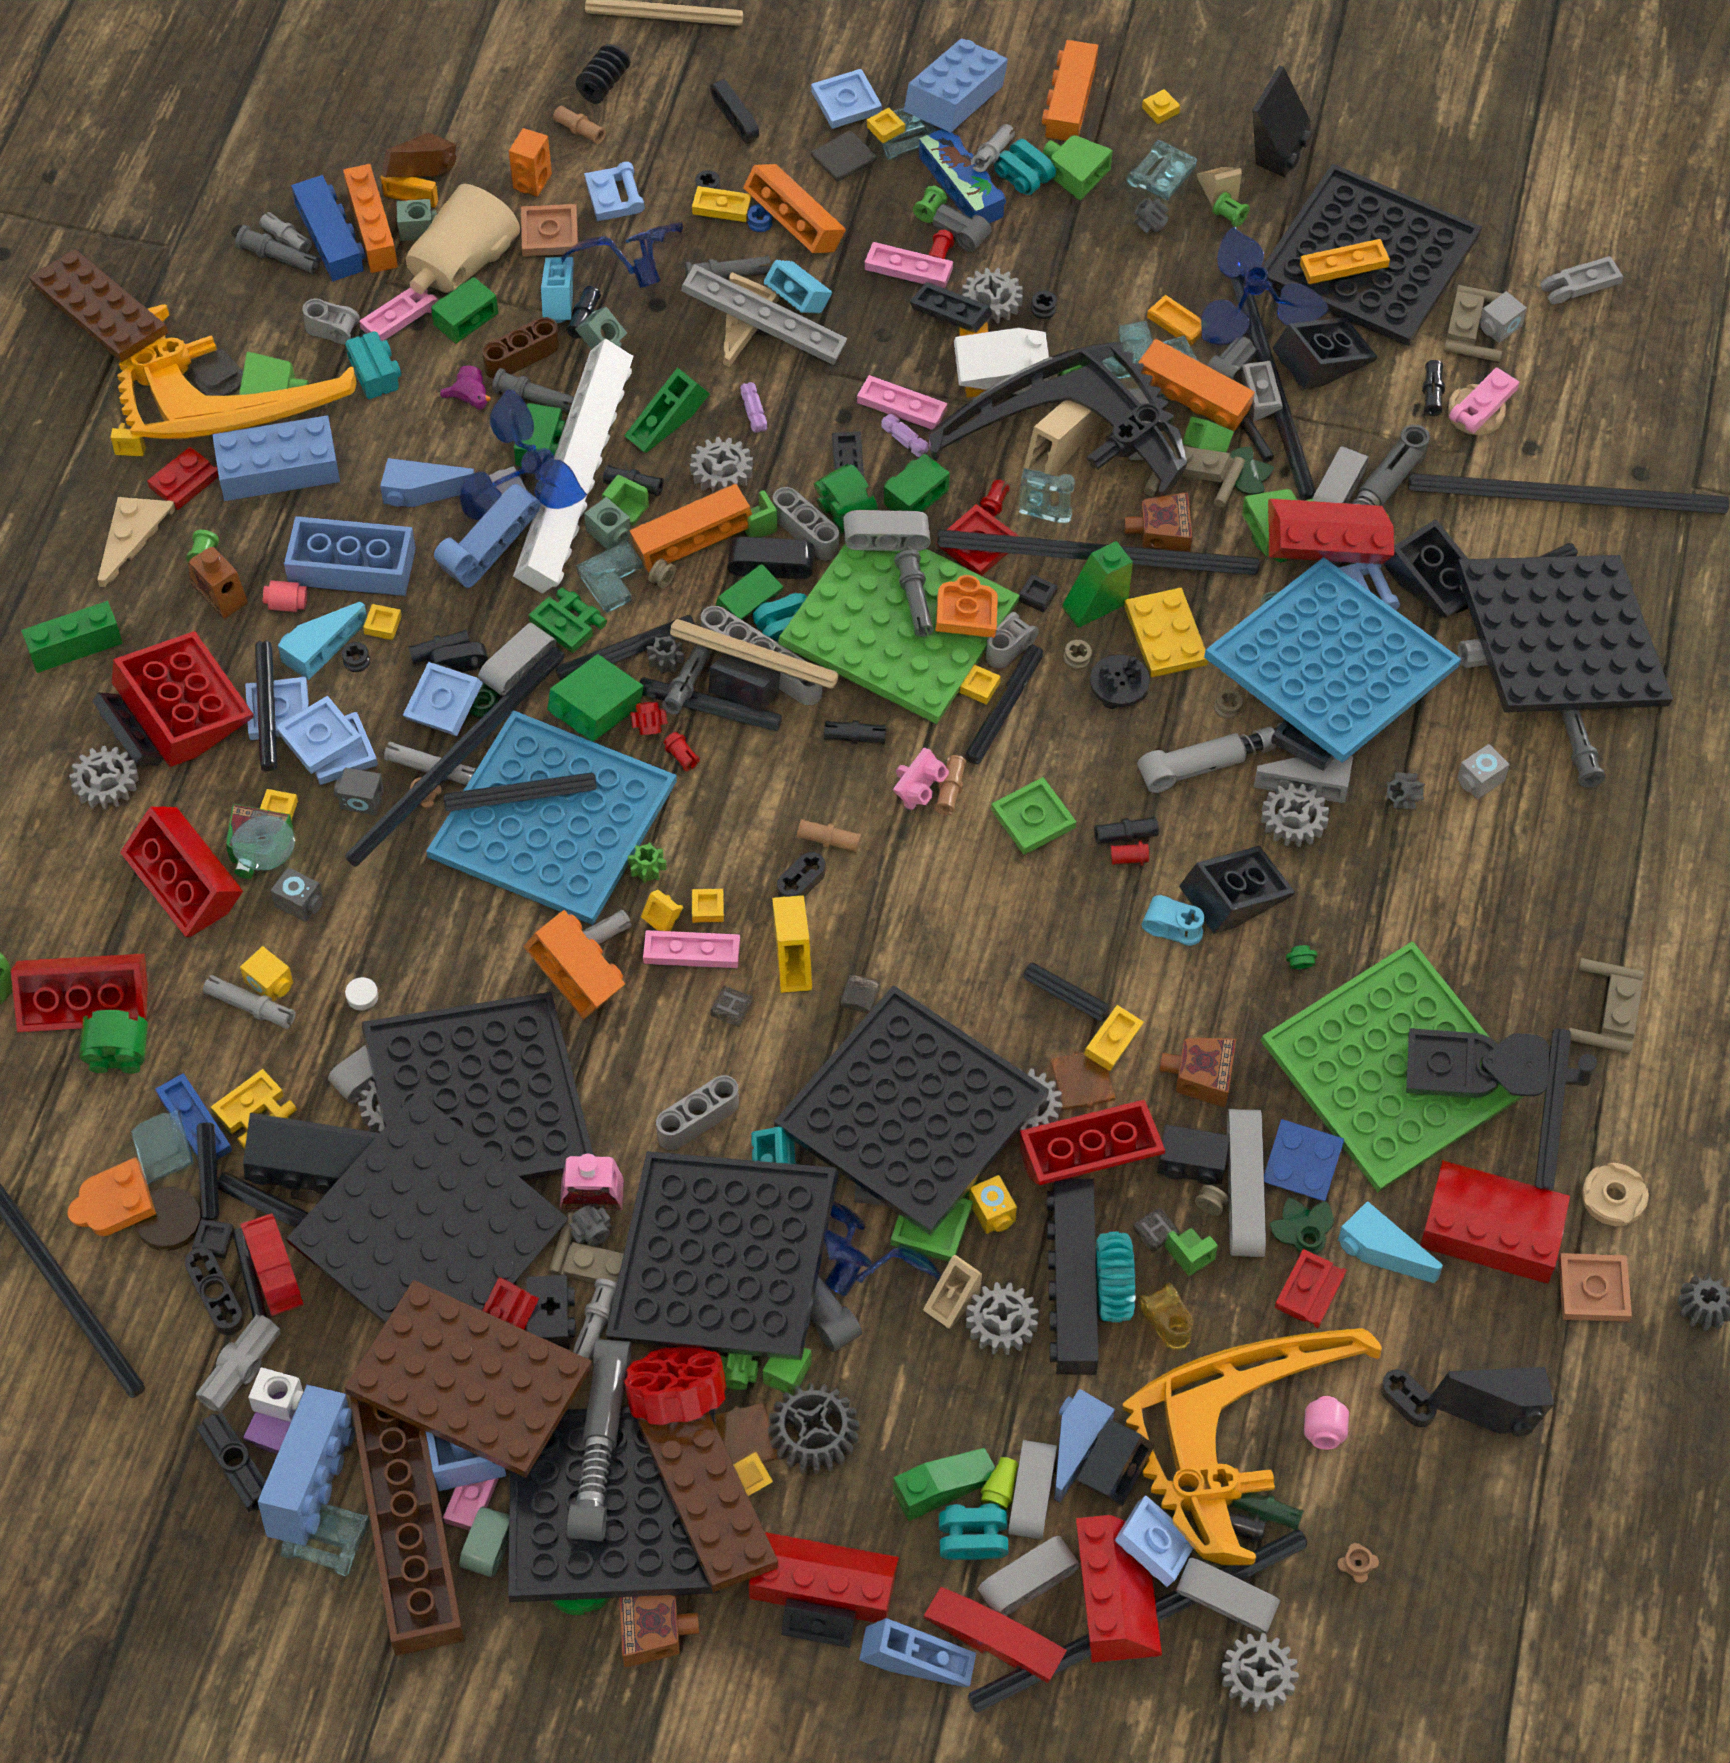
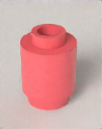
M271 580L269 586H264L263 603L268 604L269 610L298 612V609L305 610L307 586H300L298 582Z

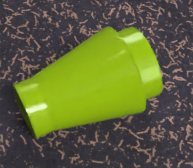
M1007 1457L1000 1458L998 1465L980 1491L983 1495L981 1498L983 1504H997L1000 1506V1509L1005 1511L1008 1505L1013 1504L1016 1476L1019 1468L1018 1462Z

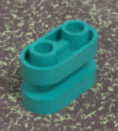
M1019 139L1013 143L1009 151H1002L998 160L994 163V170L997 175L1005 178L1014 185L1018 192L1025 195H1031L1040 188V183L1045 184L1056 175V170L1051 160L1024 139Z
M792 593L785 598L762 603L752 616L758 630L778 643L779 636L804 603L807 596L801 593Z
M954 1504L946 1506L945 1510L938 1514L939 1530L949 1533V1536L939 1540L940 1557L948 1560L999 1559L1009 1554L1008 1538L998 1534V1532L1008 1527L1007 1512L1000 1509L999 1505L984 1504L979 1508H966L963 1505ZM968 1533H984L977 1535H963Z

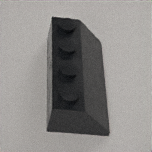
M250 1113L243 1160L245 1180L258 1185H280L290 1190L305 1189L325 1195L380 1133Z

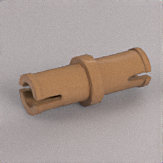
M562 105L553 114L555 122L569 128L576 136L582 135L596 144H600L605 138L606 129L589 121L588 117L584 114H576Z
M951 755L947 759L946 768L949 774L943 782L938 783L940 792L935 804V810L939 814L951 815L954 813L957 796L963 789V782L961 780L967 764L966 760L961 756Z
M801 819L797 832V838L822 843L825 848L834 846L854 851L855 853L858 851L862 835L835 828V824L829 823L826 826L809 822L805 819Z

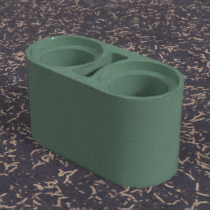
M483 1506L480 1507L461 1552L460 1568L491 1578L495 1577L509 1543V1514Z

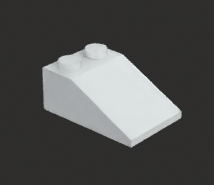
M1014 328L959 336L954 339L958 381L961 386L988 390L1016 372L1049 358L1046 332ZM1051 376L1043 379V382L1049 381ZM1032 385L1025 387L1013 394L1019 395L1025 391H1028L1032 388Z

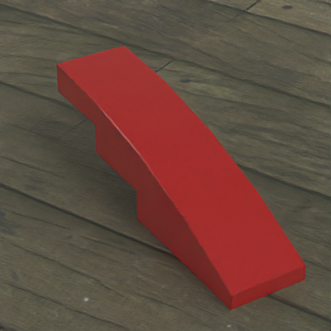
M940 1587L923 1616L929 1622L983 1654L984 1651H987L1013 1668H1016L1018 1665L1046 1683H1049L1067 1651L1005 1615L943 1587Z

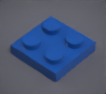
M1281 1119L1265 1170L1264 1183L1317 1200L1326 1201L1344 1138Z

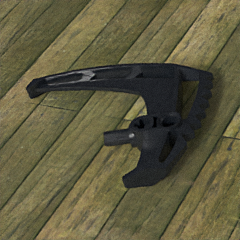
M1123 342L1093 344L1043 359L984 391L929 432L930 451L933 459L937 461L941 449L986 426L1044 404L1071 400L1095 412L1113 427V432L1106 436V442L1087 456V460L1093 469L1099 470L1116 456L1129 457L1137 452L1160 480L1161 484L1158 493L1160 497L1165 496L1174 487L1187 466L1180 431L1177 427L1170 424L1174 419V415L1164 411L1168 406V401L1158 398L1161 388L1150 386L1153 376L1142 374L1143 363H1132L1134 353L1123 352ZM1110 357L1115 358L1132 376L1149 403L1141 405L1132 393L1100 361ZM1078 365L1082 366V368H1079L1077 370H1074L1052 380L1043 382V379H1046L1050 376H1053L1070 368L1076 367ZM1032 385V388L1030 390L1025 391L995 407H992L993 404L1006 398L1007 396ZM981 412V414H980L979 416L975 417L974 419H972L971 421H969V422L966 423L965 425L961 426L962 424H964L965 422H967L968 420H970L972 417H974L975 415H977V414H979V413ZM1161 431H1164L1168 435L1179 459L1175 457L1171 447L1169 446Z

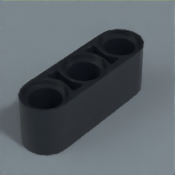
M736 537L729 544L727 569L733 575L745 577L762 564L775 578L806 579L813 572L815 548L812 543L805 540Z

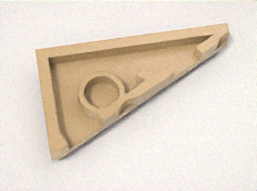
M733 272L730 274V282L774 303L779 301V294H776V291H772L770 288ZM729 314L726 316L723 364L728 367L732 365L758 329Z
M118 497L99 571V587H106L109 582L113 581L119 574V567L127 559L132 560L146 544L147 539L159 530L158 524L167 514L172 515L175 512L173 501Z

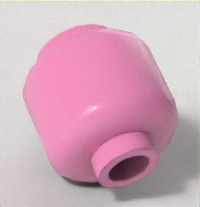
M1322 1396L1318 1400L1309 1403L1305 1409L1304 1435L1317 1448L1329 1450L1338 1447L1348 1437V1409L1344 1404L1331 1396Z

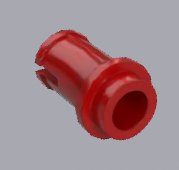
M939 230L933 235L934 243L929 256L945 259L949 248H952L954 245L953 234L947 230Z
M994 480L987 496L983 497L980 501L981 508L993 517L1002 512V503L1010 491L1008 484L1005 485L1003 491L1001 490L1005 483L1003 480Z
M674 732L667 736L663 742L665 751L671 753L676 758L684 771H689L690 768L693 769L698 765L700 758L696 756L685 742L686 737L683 734Z
M1139 841V844L1111 845L1112 865L1140 863V866H1143V863L1149 862L1148 844H1142V841Z

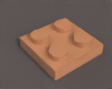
M577 205L522 206V255L579 254Z
M1560 1253L1558 1261L1563 1320L1630 1322L1632 1311L1627 1255Z

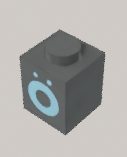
M345 767L342 778L336 780L334 787V796L338 797L340 809L376 816L384 792L381 774Z
M289 867L270 890L275 907L304 922L309 919L312 913H317L323 903L320 884Z

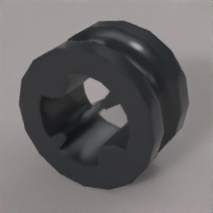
M705 170L696 175V190L698 186L720 189V178L716 172Z
M1045 290L1035 293L1032 297L1031 306L1033 315L1040 319L1053 317L1057 308L1056 296L1050 291Z
M352 642L343 648V664L348 671L361 672L368 668L370 664L369 651L363 643ZM359 654L360 659L353 660L352 655Z

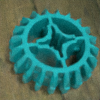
M1119 1231L1100 1234L1096 1240L1098 1310L1103 1321H1111L1112 1323L1131 1320L1135 1309V1264L1132 1239L1127 1233H1119Z

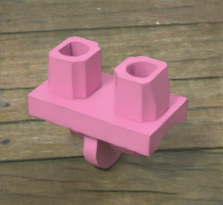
M923 748L910 767L900 765L896 769V774L900 780L893 791L903 800L904 806L907 809L913 810L917 804L926 805L932 798V791L929 787L934 781L943 782L948 776L949 771L943 762L936 759L930 749Z

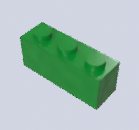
M108 601L21 630L37 673L123 644L117 622Z

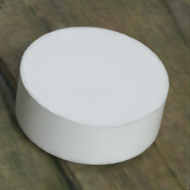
M356 978L346 987V999L353 1009H370L378 1000L376 984L368 978Z

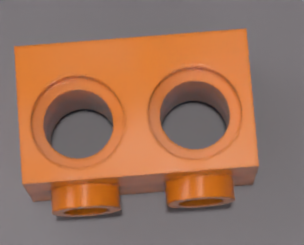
M523 128L509 149L513 189L538 197L552 175L549 140L547 135Z

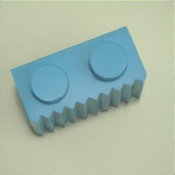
M774 261L764 279V285H768V288H772V291H776V294L784 297V300H787L793 307H796V310H800V313L820 314L832 295L831 290L793 261Z

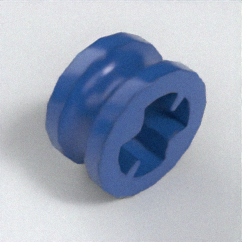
M761 204L754 205L748 210V226L752 231L766 232L772 227V215ZM757 217H763V220H757Z

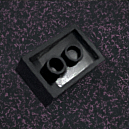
M1346 317L1288 324L1272 347L1280 362L1288 368L1295 377L1296 382L1303 389L1324 386L1374 362L1378 357Z
M1436 519L1394 546V556L1383 563L1384 567L1401 587L1444 618L1449 617L1467 605L1455 565L1459 559L1468 558Z
M1261 846L1197 862L1179 885L1189 902L1201 909L1206 925L1214 934L1236 928L1292 897L1295 893Z
M1545 1367L1449 1371L1428 1398V1404L1433 1408L1499 1434L1512 1433L1513 1436L1517 1437L1532 1433L1554 1406Z

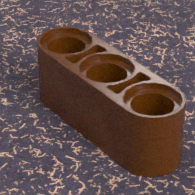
M542 317L486 344L482 351L486 375L494 379L499 368L505 369L508 374H513L555 353L559 348L556 322L551 318Z

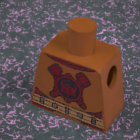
M1188 493L1144 499L1141 502L1140 516L1124 517V534H1141L1143 548L1190 552L1192 528Z
M209 547L190 559L188 567L191 585L223 619L248 604L237 571L214 547ZM223 586L226 589V593H222Z
M1186 1038L1183 1042L1181 1055L1162 1052L1159 1071L1178 1074L1176 1086L1178 1093L1220 1107H1226L1236 1039Z
M673 1595L619 1597L624 1667H631L678 1655L680 1653L679 1636L699 1634L698 1613L677 1614L676 1597Z

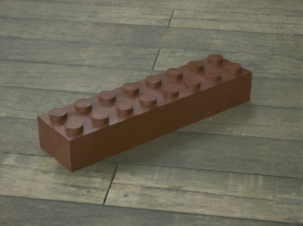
M350 1396L390 1640L395 1656L463 1642L465 1639L426 1431Z

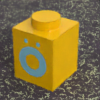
M263 946L240 966L244 983L259 995H266L272 998L271 1001L273 1002L278 997H283L287 994L293 984L290 968Z
M999 1175L970 1188L969 1200L973 1201L972 1209L986 1234L995 1230L997 1232L1004 1231L1016 1221L1017 1206Z

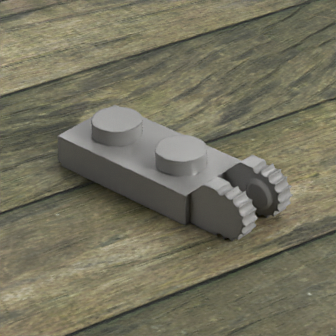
M1608 256L1562 270L1551 277H1546L1541 281L1540 286L1544 292L1553 291L1549 294L1548 299L1551 304L1555 305L1565 302L1570 297H1578L1621 284L1623 275L1613 259Z

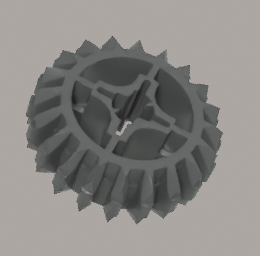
M811 1382L807 1386V1391L804 1392L797 1385L794 1388L795 1396L785 1392L783 1394L784 1403L776 1401L774 1404V1411L776 1413L769 1414V1423L772 1425L767 1428L768 1436L773 1437L770 1440V1446L772 1449H778L777 1457L779 1460L788 1457L787 1466L789 1468L799 1463L802 1474L807 1470V1466H812L813 1472L816 1475L819 1473L820 1466L822 1465L830 1472L833 1469L832 1461L834 1460L842 1465L845 1462L843 1454L851 1455L853 1453L852 1444L858 1442L856 1431L859 1430V1421L854 1419L857 1416V1411L855 1408H848L850 1405L848 1397L839 1399L840 1391L837 1388L829 1394L827 1393L825 1383L820 1387V1391L814 1390V1385ZM808 1408H815V1409L812 1410V1411H805V1410H804V1409H808ZM830 1413L836 1417L841 1425L839 1435L833 1432V1427L827 1424ZM788 1422L793 1424L794 1429L799 1432L797 1444L790 1439L786 1432ZM814 1446H823L822 1448L811 1449Z

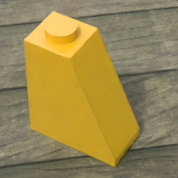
M804 895L772 898L780 991L785 993L812 990L810 939Z

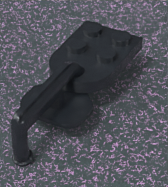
M1409 1028L1406 1093L1479 1098L1492 1093L1501 1085L1511 1095L1535 1097L1541 1095L1548 1086L1549 1046L1545 1039L1538 1035L1514 1033L1498 1045L1490 1037L1479 1033ZM1584 1054L1578 1060L1579 1069L1567 1068L1566 1085L1588 1086L1593 1080L1597 1067L1595 1056Z

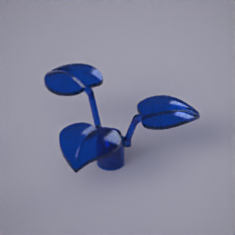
M676 222L654 227L625 240L626 244L632 241L640 242L643 256L633 259V266L607 236L594 237L575 244L562 256L561 261L563 263L571 253L596 245H608L627 267L629 275L635 273L639 288L646 287L661 281L655 266L653 241L663 242L665 234L670 231L681 233L683 223Z
M1232 227L1220 244L1217 263L1220 271L1228 278H1236L1242 274L1245 289L1236 308L1232 302L1224 299L1215 300L1207 305L1201 318L1202 338L1206 342L1218 345L1229 344L1235 338H1242L1248 330L1250 321L1248 316L1240 311L1249 294L1259 295L1265 289L1269 291L1275 302L1280 303L1277 308V316L1286 326L1291 323L1316 321L1327 313L1328 307L1319 294L1302 284L1292 283L1284 286L1281 291V298L1278 297L1272 287V283L1267 281L1268 273L1262 266L1264 253L1261 246L1254 239Z
M506 390L492 409L490 415L492 431L500 441L504 443L515 441L516 446L526 449L528 452L523 455L521 469L497 479L493 483L490 476L483 471L475 472L467 477L460 493L463 512L468 518L480 521L502 496V493L496 487L524 473L536 474L535 477L539 481L535 486V495L544 506L551 509H561L580 502L587 494L580 486L572 469L565 462L554 459L549 449H536L534 444L528 445L521 441L528 440L533 436L534 421L522 398L514 390Z
M833 1201L830 1216L845 1223L848 1233L846 1238L830 1230H826L824 1233L829 1259L836 1260L835 1266L824 1281L832 1290L840 1295L847 1296L856 1281L863 1283L868 1275L893 1257H900L913 1267L934 1276L938 1281L940 1280L941 1274L930 1259L922 1253L902 1244H899L897 1248H894L872 1264L864 1252L851 1244L855 1229H865L864 1221L852 1209ZM862 1266L868 1267L863 1272L859 1271Z

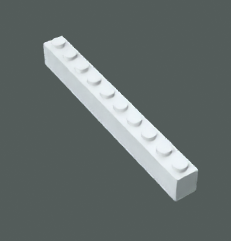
M607 339L600 342L589 353L539 499L541 502L540 510L532 520L513 577L542 594L551 587H557L564 576L562 568L571 555L572 549L569 547L579 531L577 523L587 507L585 499L594 486L595 480L593 476L602 462L600 455L602 449L609 441L610 435L608 431L617 417L615 410L617 404H619L624 396L625 391L622 390L624 383L632 372L630 365L633 356Z

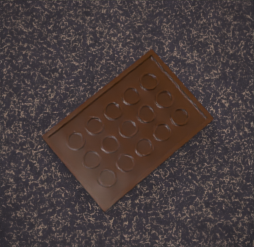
M413 1280L344 1388L345 1393L353 1398L526 1478L590 1372L592 1361Z

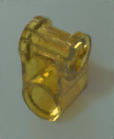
M1167 1282L1163 1284V1289L1149 1296L1144 1294L1139 1296V1305L1143 1314L1152 1323L1164 1344L1173 1350L1185 1349L1192 1339L1193 1318L1181 1301L1174 1286ZM1179 1326L1182 1327L1184 1331L1175 1332L1171 1329V1327Z

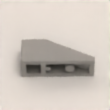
M1350 756L1343 763L1334 758L1324 771L1299 757L1257 766L1254 788L1277 791L1278 786L1288 790L1289 783H1293L1295 789H1300V786L1305 784V791L1317 790L1316 799L1324 797L1328 801L1345 803L1353 757Z

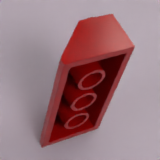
M1272 498L1268 500L1269 557L1320 561L1324 557L1328 561L1383 564L1394 556V526L1383 506Z
M150 806L120 851L185 937H192L226 916L243 893L237 882L177 807Z
M145 953L17 961L11 969L17 1032L81 1029L83 1017L87 1015L88 1019L92 1018V1012L100 1010L129 1012V1019L138 1021V1016L145 1020L147 1018L148 981Z
M1145 1099L1020 1130V1154L1029 1178L1038 1185L1165 1154V1148Z
M1112 1515L1076 1518L1091 1662L1162 1656L1152 1575L1115 1541L1126 1521Z
M765 1532L777 1557L778 1568L750 1578L749 1599L785 1606L788 1598L856 1611L855 1619L874 1623L888 1617L899 1557Z

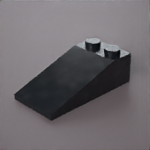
M1279 65L1252 112L1256 165L1286 177L1289 170H1293L1296 167L1300 158L1299 153L1303 147L1306 148L1309 145L1313 132H1311L1310 118L1285 68Z

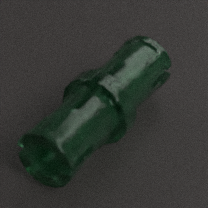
M1255 1492L1242 1493L1241 1499L1233 1500L1232 1507L1260 1516V1520H1264L1266 1523L1267 1520H1271L1294 1530L1298 1529L1304 1513L1302 1509L1300 1510L1276 1501L1275 1496L1270 1494L1266 1497Z

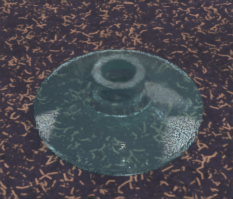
M267 815L253 817L245 821L235 831L232 839V849L236 859L243 866L253 870H270L280 866L291 856L295 846V837L291 827L284 820ZM261 836H266L264 839H257Z

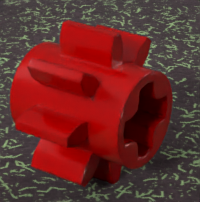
M658 701L636 704L637 712H630L632 728L638 727L639 735L661 733V725L668 724L666 711L664 708L659 709Z

